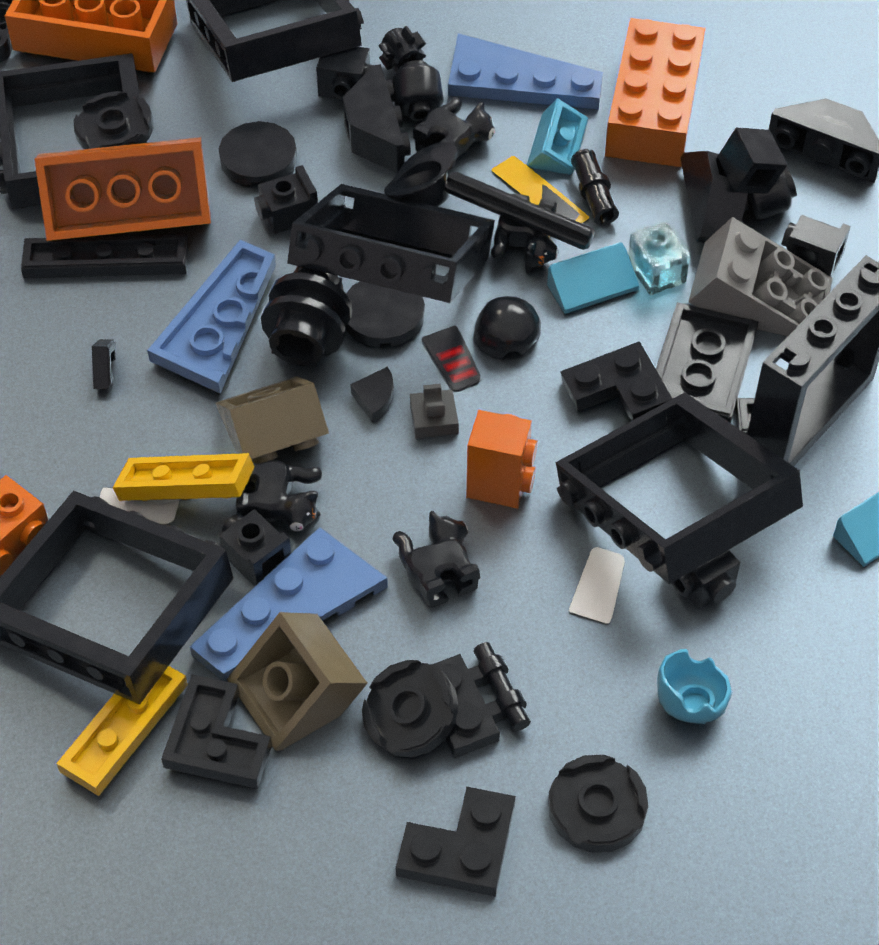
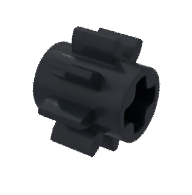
M408 26L394 28L384 35L382 43L378 45L383 52L379 59L387 70L393 68L396 73L403 64L409 61H423L426 55L421 48L426 43L418 31L412 33Z

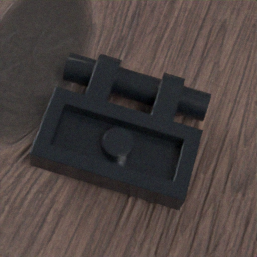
M489 642L481 643L474 648L473 652L479 664L472 668H467L461 654L432 664L447 676L456 689L459 704L456 723L446 738L454 758L498 742L500 731L496 723L508 719L514 731L525 729L531 722L524 710L527 703L521 691L513 688L506 675L509 670L502 655L495 654ZM490 684L497 699L485 704L478 688Z

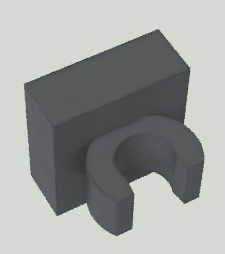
M441 384L423 385V393L410 394V408L415 439L459 434L453 389L441 390Z

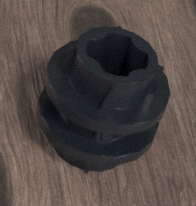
M297 266L293 273L286 274L274 282L269 293V302L261 316L262 329L269 338L270 348L272 349L271 353L294 365L316 366L322 357L329 356L338 351L345 338V327L352 316V302L343 289L341 277Z

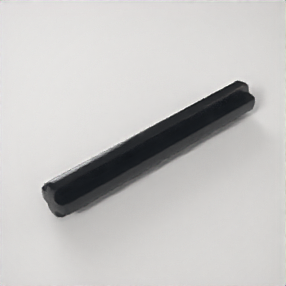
M459 172L450 173L447 178L445 191L448 194L581 250L588 249L594 239L595 230L498 188Z

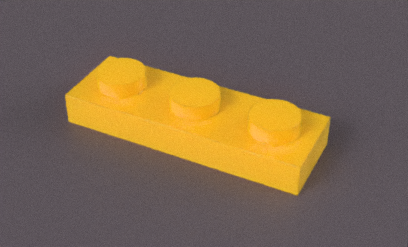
M249 453L128 458L113 489L119 501L241 497L254 469V464Z
M168 666L141 704L113 694L56 763L59 772L99 796L188 686L186 675Z

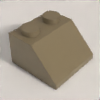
M297 376L216 402L218 412L236 453H249L252 462L256 464L277 458L276 451L293 446L295 451L315 446L319 443L318 437L329 434L314 383Z
M291 612L278 613L227 678L228 682L238 684L240 700L264 735L271 736L272 747L275 751L287 748L340 717L368 684L318 614Z

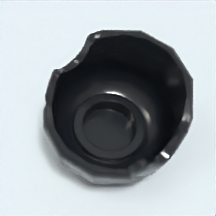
M512 296L497 297L487 302L479 313L474 325L473 338L482 351L494 358L502 359L507 353L513 351L524 355L540 337L541 320L533 305L526 300Z

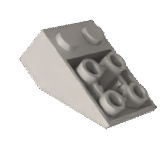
M732 217L705 241L688 302L699 308L759 321L757 330L789 336L830 293L833 278Z

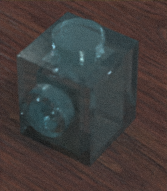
M667 222L653 227H646L630 234L628 255L636 276L650 296L686 283L691 255Z

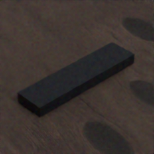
M187 234L94 236L47 241L46 238H25L21 271L23 278L187 274L188 237Z

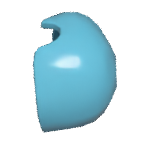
M680 649L666 655L659 667L657 676L659 703L670 716L683 722L705 724L716 720L725 713L731 699L732 690L728 676L715 666L712 658L708 657L705 660L697 661L690 657L687 649Z

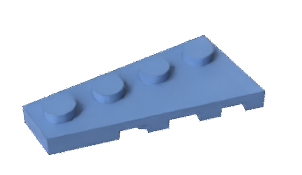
M458 33L448 82V96L551 105L558 98L571 107L599 110L603 72Z
M239 240L147 350L149 361L221 394L275 269V254Z
M319 527L190 646L191 655L219 679L228 682L227 678L279 612L318 614L322 621L335 613L340 616L354 608L355 601L371 592L373 595H376L388 588L387 577Z

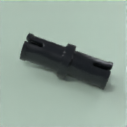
M582 149L577 151L571 158V164L580 181L579 192L582 198L588 201L594 222L598 225L599 223L601 225L610 224L618 218L619 211L609 191L611 188L609 178L601 172L593 150Z

